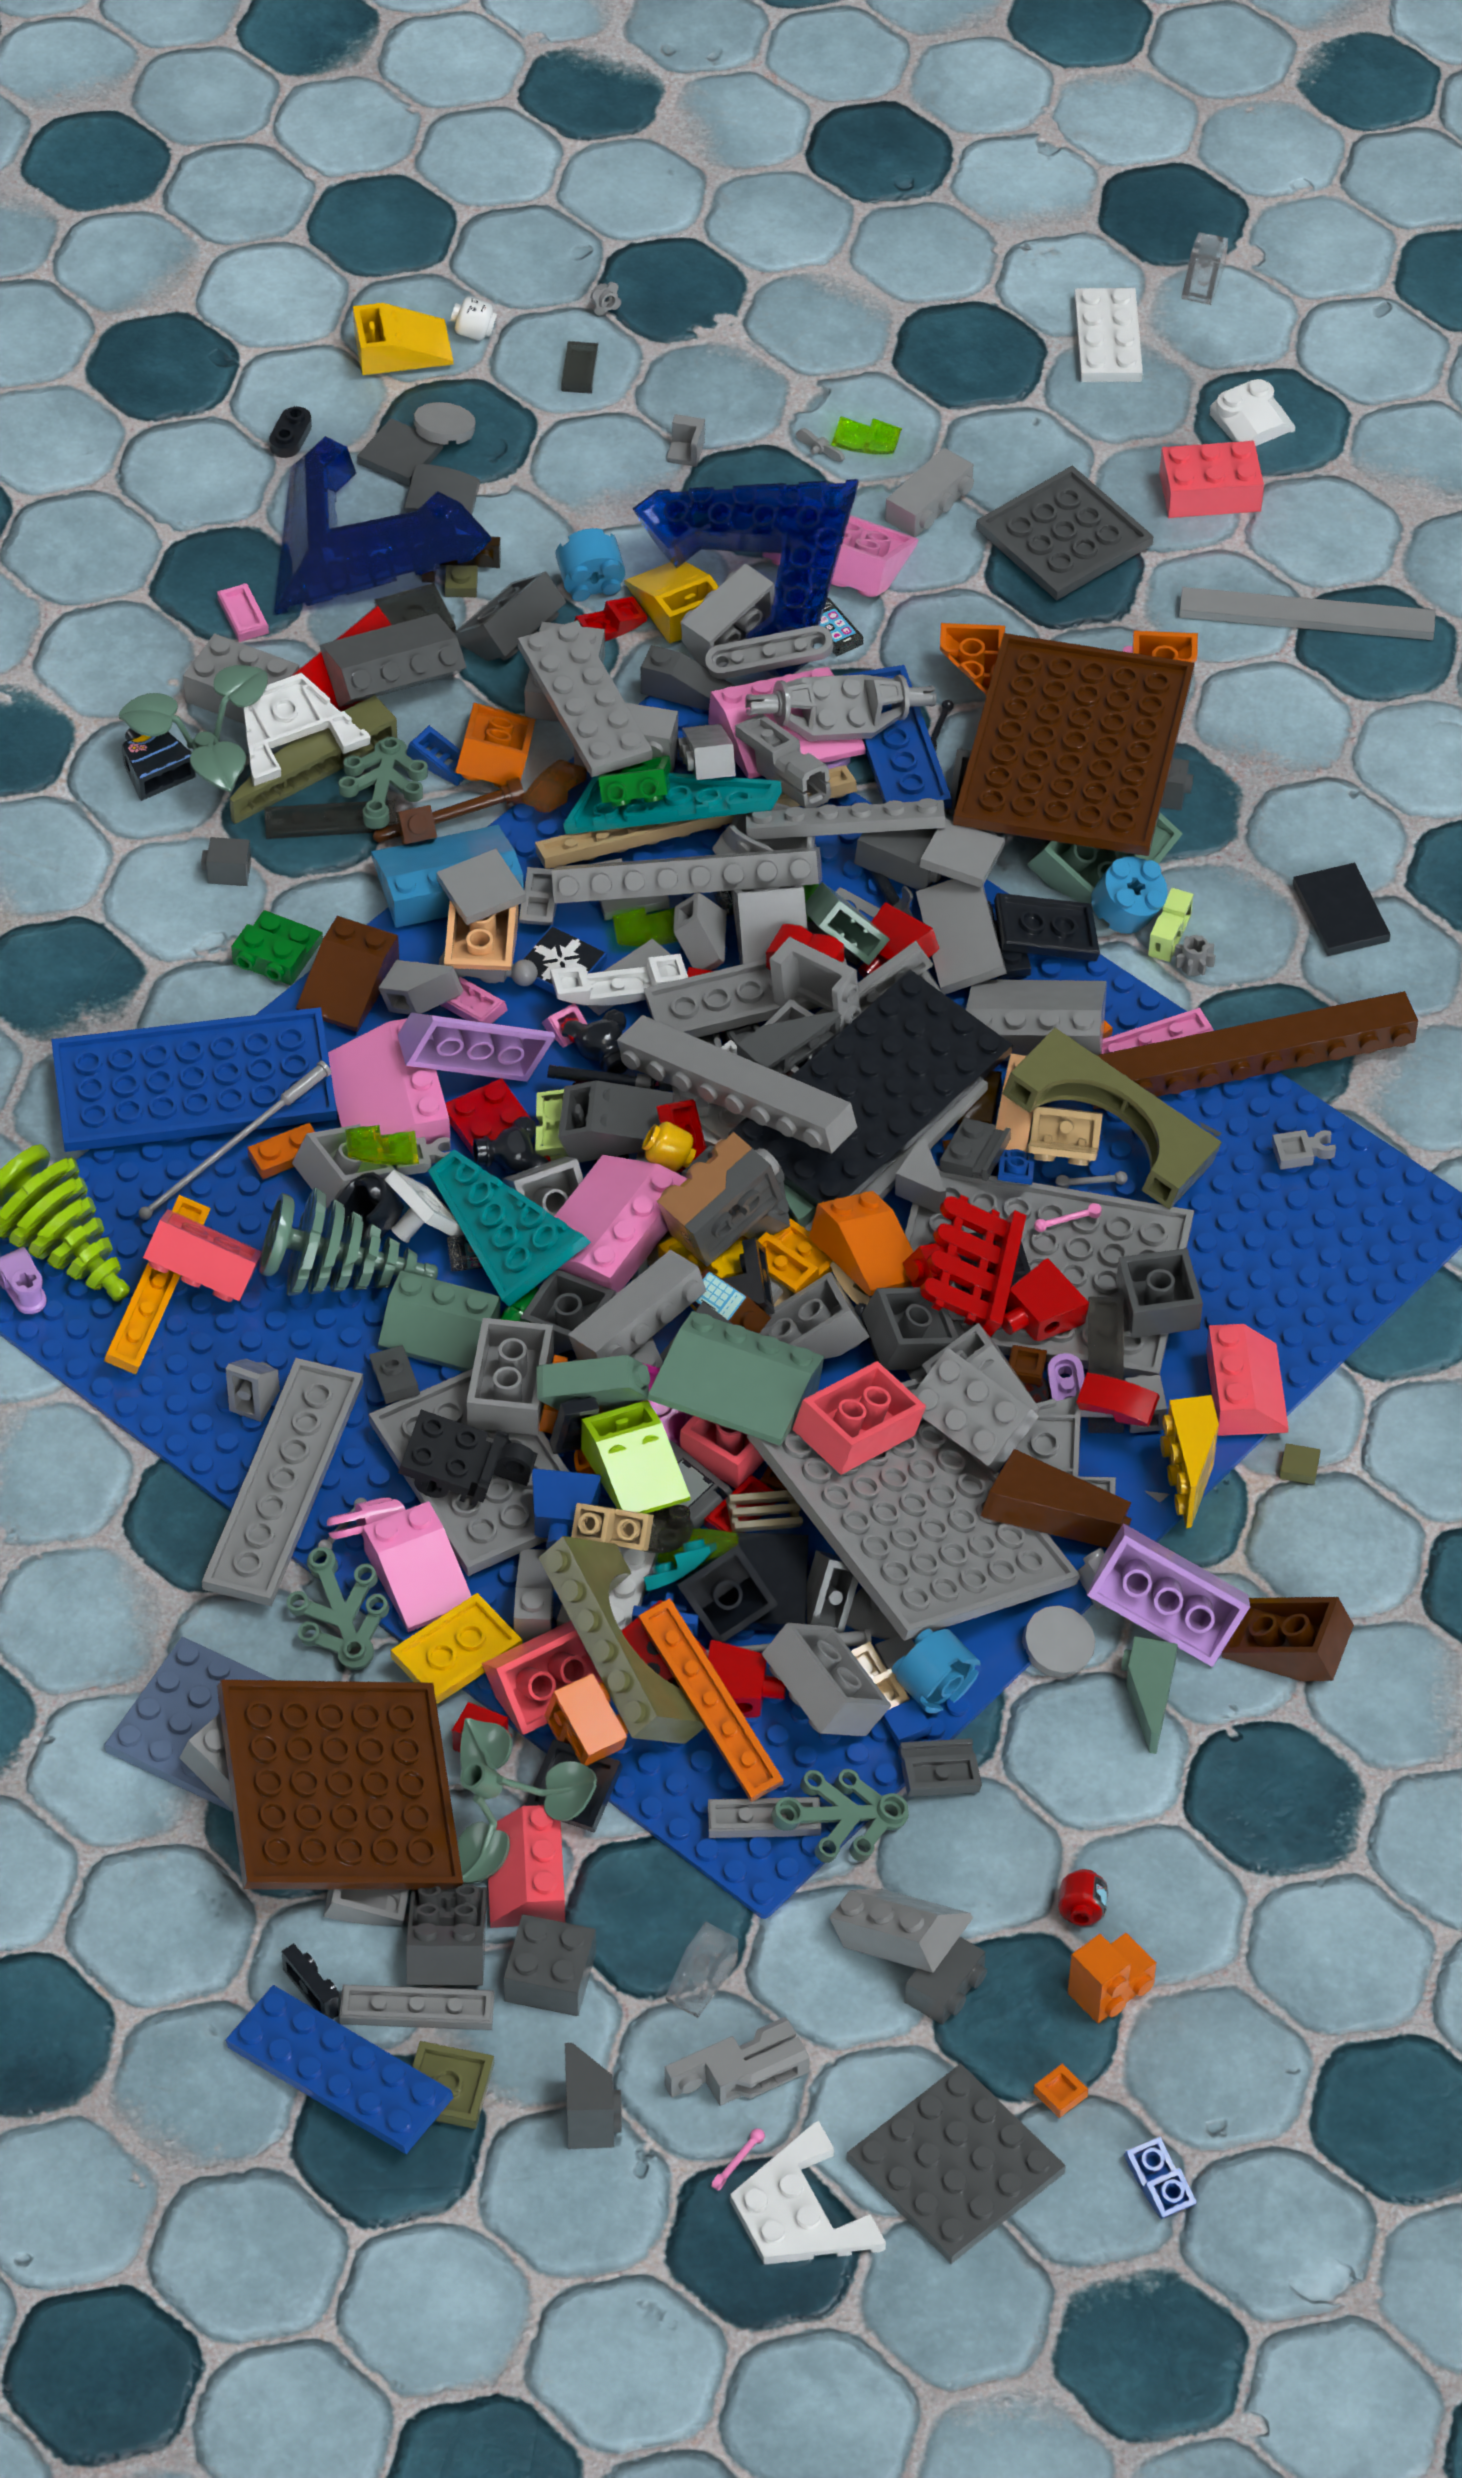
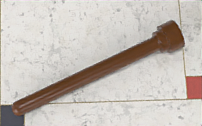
M519 777L507 780L505 785L500 786L501 790L433 811L434 824L436 825L503 802L506 805L512 803L513 806L526 802ZM398 823L378 829L373 833V839L379 843L400 836Z

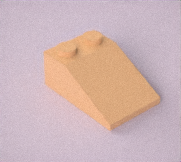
M450 901L444 965L453 966L455 969L511 971L517 940L518 905L466 925Z

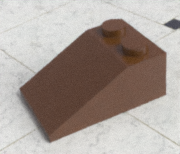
M337 916L322 940L296 1010L321 1007L323 1021L358 1032L381 993L379 986L395 961L399 960L398 935Z
M1339 1597L1249 1598L1250 1608L1222 1651V1658L1298 1681H1333L1354 1627Z

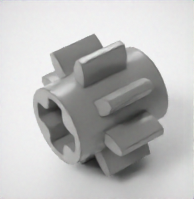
M1185 936L1183 945H1175V967L1182 968L1183 972L1188 976L1205 975L1206 966L1214 967L1215 965L1214 944H1208V941L1203 936Z

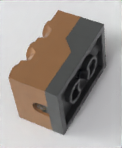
M735 1132L726 1139L720 1140L713 1147V1156L706 1163L697 1162L693 1164L686 1173L687 1180L680 1186L671 1185L667 1187L657 1200L670 1234L706 1267L783 1199L775 1177L780 1170L777 1160L766 1149L759 1148L754 1150Z

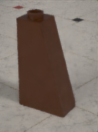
M1013 1449L989 1491L981 1517L1108 1548L1123 1523L1130 1526L1132 1518L1127 1517V1513L1132 1502Z

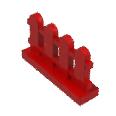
M960 1195L958 1198L948 1196L940 1204V1212L945 1218L952 1221L951 1225L942 1223L933 1233L935 1242L945 1247V1252L934 1251L927 1259L928 1268L933 1273L939 1275V1278L927 1279L921 1285L920 1293L923 1298L932 1302L931 1308L937 1311L945 1308L964 1317V1323L970 1326L974 1322L979 1323L991 1337L1003 1323L1027 1215L1014 1210L1004 1220L999 1217L1000 1212L994 1209L987 1212L969 1204L968 1197ZM962 1226L982 1234L983 1239L961 1230ZM958 1253L977 1262V1265L973 1266L956 1258L955 1254ZM949 1280L970 1289V1294L949 1285Z

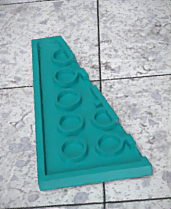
M669 773L670 790L667 795H663L662 800L644 802L643 798L631 799V803L628 805L611 806V802L602 803L598 775L592 778L563 823L564 830L567 835L771 811L782 793L781 782L734 777L696 780L692 774Z
M455 1149L428 1169L430 1176L501 1300L509 1307L591 1243L583 1234L575 1231L565 1222L554 1217L512 1187L507 1186L500 1179L489 1174Z

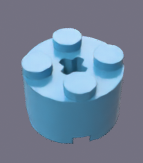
M584 529L568 536L569 542L563 547L561 543L557 546L555 556L565 590L571 594L574 601H584L590 595L600 593L614 595L621 590L620 584L625 578L626 571L616 537L612 533L609 536L604 534L603 529Z
M1138 857L1116 859L1099 879L1091 894L1092 907L1099 919L1103 918L1110 924L1109 928L1119 933L1131 934L1142 930L1160 911L1167 899V884L1161 874V867L1155 861H1147Z
M928 1628L916 1637L914 1641L915 1646L911 1651L895 1662L892 1672L896 1675L898 1683L927 1713H937L944 1710L940 1704L948 1700V1698L954 1703L968 1691L979 1674L975 1669V1665H980V1661L950 1630L941 1629L933 1632Z

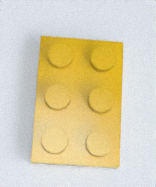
M476 1593L392 1648L391 1658L413 1682L433 1683L436 1704H439L484 1674L485 1670L482 1663L521 1645L522 1639Z

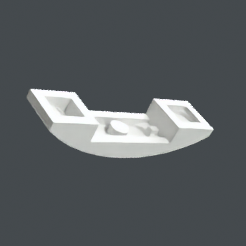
M681 954L649 957L646 967L588 974L585 973L583 965L550 969V976L557 999L575 1004L596 1006L618 1005L646 1000L644 988L688 978Z

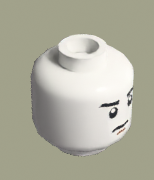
M468 296L464 298L462 305L455 303L450 321L456 322L455 332L458 335L481 341L485 336L490 337L497 313L493 312V305L491 303Z

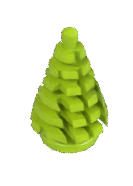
M42 1144L33 1145L11 1159L0 1169V1207H2L0 1210V1237L2 1239L8 1237L10 1243L19 1248L29 1247V1254L43 1260L50 1255L47 1260L49 1263L47 1264L56 1269H64L71 1263L66 1271L67 1275L77 1280L84 1279L91 1274L85 1282L86 1286L94 1290L104 1287L108 1295L116 1302L125 1299L130 1292V1287L123 1279L117 1276L121 1270L117 1257L107 1260L113 1248L109 1237L101 1238L105 1229L101 1219L94 1217L96 1207L92 1198L86 1197L88 1188L84 1179L78 1177L80 1171L76 1160L73 1157L69 1159L66 1157L48 1166L51 1156Z

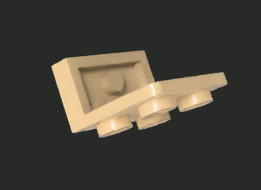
M1048 1106L1035 1108L1027 1152L1033 1153L1034 1159L1040 1161H1054V1158L1057 1156L1068 1158L1069 1164L1088 1166L1090 1161H1096L1098 1155L1103 1113Z

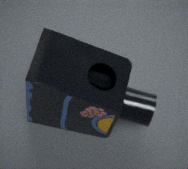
M131 728L126 731L125 739L127 741L122 744L123 762L141 801L196 777L190 763L192 752L170 732L150 737L141 735Z

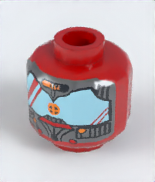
M1088 1869L1076 1870L1065 1876L1060 1884L1058 1898L1059 1913L1062 1917L1078 1926L1095 1924L1104 1917L1108 1901V1887L1105 1880L1097 1875V1873Z

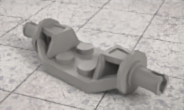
M864 674L801 677L789 682L777 681L773 688V694H747L745 708H750L746 710L749 716L754 714H774L777 725L787 726L809 741L873 738L897 720H905L909 713V707H934L936 704V693H931L935 692L934 686L908 687L907 680L903 675H896L894 678ZM891 704L892 710L881 714L882 706ZM791 708L802 709L803 717L791 714Z

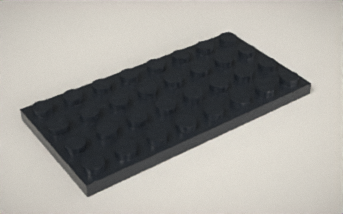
M909 969L791 1076L793 1079L851 1103L857 1129L832 1154L819 1148H813L794 1137H787L780 1131L766 1125H759L747 1117L728 1133V1136L735 1132L754 1150L759 1148L766 1149L781 1166L784 1173V1184L817 1208L818 1203L856 1195L863 1191L1012 1053L1013 1044Z

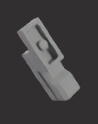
M763 714L735 725L736 737L755 750L758 773L768 780L780 781L782 792L804 808H816L829 801L831 796L830 783L828 782L830 780L829 767L810 753L803 755L800 752V741ZM805 791H808L812 795L808 797V793H806Z
M783 2017L757 2029L754 2040L741 2046L731 2036L665 2066V2087L670 2096L674 2097L681 2093H691L706 2082L721 2106L741 2096L751 2099L808 2073L810 2058L799 2037H796V2032L789 2020Z

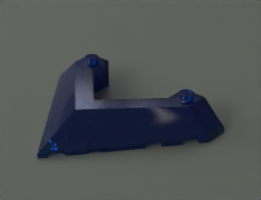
M325 436L290 467L274 608L275 615L286 613L290 606L305 603L307 607L332 600L333 597L340 595H350L397 581L396 576L415 571L417 576L440 569L439 564L458 559L459 563L470 561L492 540L491 536L459 501L438 491L417 511L338 527L335 502H337L336 493L357 473L348 447Z
M849 479L846 480V483L827 484V481L799 482V484L787 485L786 483L735 485L733 489L715 490L714 487L689 488V491L681 492L660 489L636 505L633 511L657 547L676 568L700 550L782 553L777 570L776 592L771 615L745 635L746 639L811 626H820L859 480ZM808 663L767 671L770 675L777 678L794 674Z

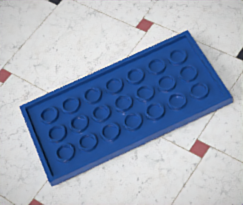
M321 1007L51 1039L65 1152L242 1131L281 1100V1094L315 1068L319 1061H324L330 1068ZM331 1074L320 1080L291 1105H284L256 1129L337 1120V1108Z

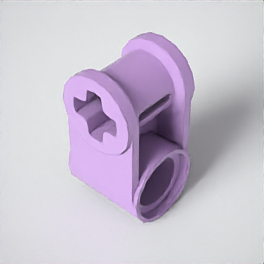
M21 1247L1 1256L0 1285L6 1290L17 1309L24 1314H35L43 1310L47 1299L45 1292L41 1288L43 1283L42 1276L35 1267L26 1248Z

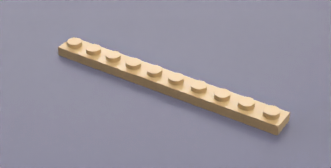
M846 765L829 769L830 798H841L846 794L857 792L856 780ZM805 791L806 793H808V797L812 795L808 791ZM783 792L776 802L790 807L801 806ZM735 815L567 834L535 842L536 854L544 868L550 869L582 860H593L598 856L614 852H625L630 848L642 845H654L662 840L674 837H686L691 833L706 829H717L722 825L730 824Z

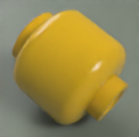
M668 1121L661 1123L659 1126L654 1124L648 1131L642 1144V1149L645 1150V1157L648 1162L660 1164L674 1172L678 1171L682 1166L688 1168L696 1154V1150L692 1148V1135Z

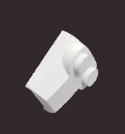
M1251 380L1224 391L1210 406V416L1233 442L1254 441L1255 446L1295 431L1294 424L1273 397V386L1264 380Z

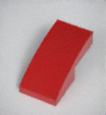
M632 596L606 601L603 611L575 616L574 621H578L582 627L605 629V641H608L639 627L647 621L648 616Z
M1087 1372L1076 1403L1080 1410L1112 1414L1118 1423L1149 1427L1160 1397L1158 1393L1139 1385Z

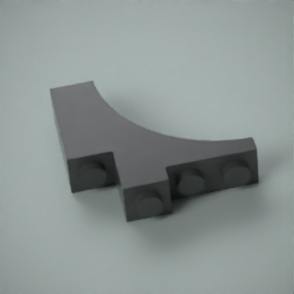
M937 828L862 833L857 841L854 864L875 873H880L887 878L916 890L928 888L933 882L938 883L942 876L920 867L921 857ZM978 829L993 835L1003 834L1001 832Z

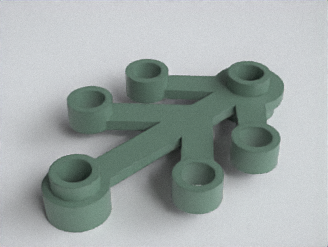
M394 737L380 740L375 745V751L362 758L355 755L346 757L344 759V773L348 776L341 778L338 782L340 795L347 798L356 796L359 791L376 783L372 800L367 802L363 808V822L365 826L371 829L384 828L390 822L389 808L385 805L390 783L404 794V799L409 802H417L423 798V785L418 781L425 780L428 777V765L422 760H412L406 755V744ZM380 763V767L355 778L361 775L364 769ZM399 765L408 772L409 778L414 781H408L394 769V766Z
M326 1547L315 1548L308 1555L307 1565L311 1574L321 1579L331 1608L309 1601L307 1595L302 1591L292 1592L287 1598V1606L295 1616L305 1615L338 1627L343 1639L322 1633L318 1625L312 1621H307L300 1625L298 1636L306 1646L316 1645L337 1653L344 1667L351 1670H362L371 1663L374 1657V1646L371 1643V1639L381 1619L389 1613L390 1609L383 1595H371L366 1601L368 1615L356 1633L353 1621L369 1589L376 1585L378 1575L370 1564L358 1566L354 1572L356 1583L345 1603L335 1577L338 1561L333 1551ZM327 1557L323 1563H315L318 1558ZM364 1573H372L368 1580L360 1579ZM304 1600L302 1606L293 1607L295 1601ZM383 1603V1607L380 1610H372L374 1604ZM307 1631H316L314 1636L310 1638L304 1637ZM361 1647L358 1654H349L353 1648Z
M844 1769L835 1779V1787L829 1784L822 1773L816 1770L806 1772L800 1782V1787L805 1794L810 1796L818 1794L833 1806L803 1807L798 1800L784 1797L777 1802L771 1812L773 1824L783 1831L793 1830L799 1823L839 1822L830 1835L822 1838L815 1847V1856L824 1863H830L836 1858L840 1851V1845L859 1821H874L865 1835L856 1837L849 1848L850 1855L855 1860L863 1862L868 1860L874 1852V1844L885 1830L901 1828L909 1816L908 1805L903 1797L894 1793L881 1796L860 1780L859 1775L851 1769ZM842 1778L849 1779L852 1785L845 1784ZM808 1779L814 1780L818 1786L810 1785ZM854 1792L868 1805H857L845 1795ZM885 1810L892 1812L894 1816L889 1815ZM781 1814L787 1815L790 1820L785 1819ZM857 1845L864 1846L867 1852L860 1851ZM822 1846L830 1848L832 1854L826 1853Z

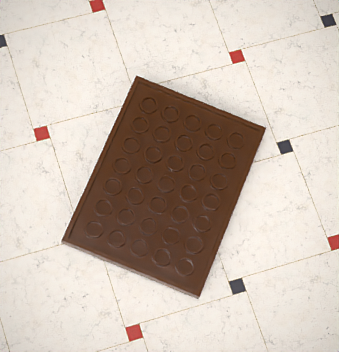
M1004 633L955 809L953 825L1149 856L1193 679L1195 663Z

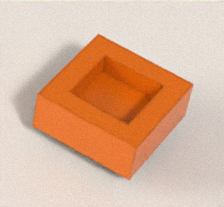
M1062 2063L1034 2085L1033 2093L1058 2118H1061L1088 2097V2088Z

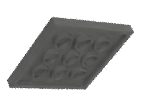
M1073 465L976 520V529L1056 600L1152 546L1154 537Z
M961 2063L849 2150L846 2160L950 2264L955 2262L1065 2173L1066 2165Z

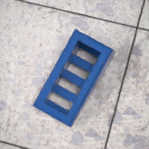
M430 725L409 743L406 755L412 760L425 761L430 772L456 786L465 780L462 774H457L453 771L457 767L461 750ZM437 753L442 754L439 759L435 756ZM448 759L453 760L448 766L444 763Z

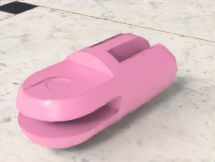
M378 1498L355 1505V1511L329 1517L327 1520V1526L356 1520L357 1525L329 1532V1535L332 1539L361 1534L363 1537V1526L406 1509L401 1502L391 1498Z

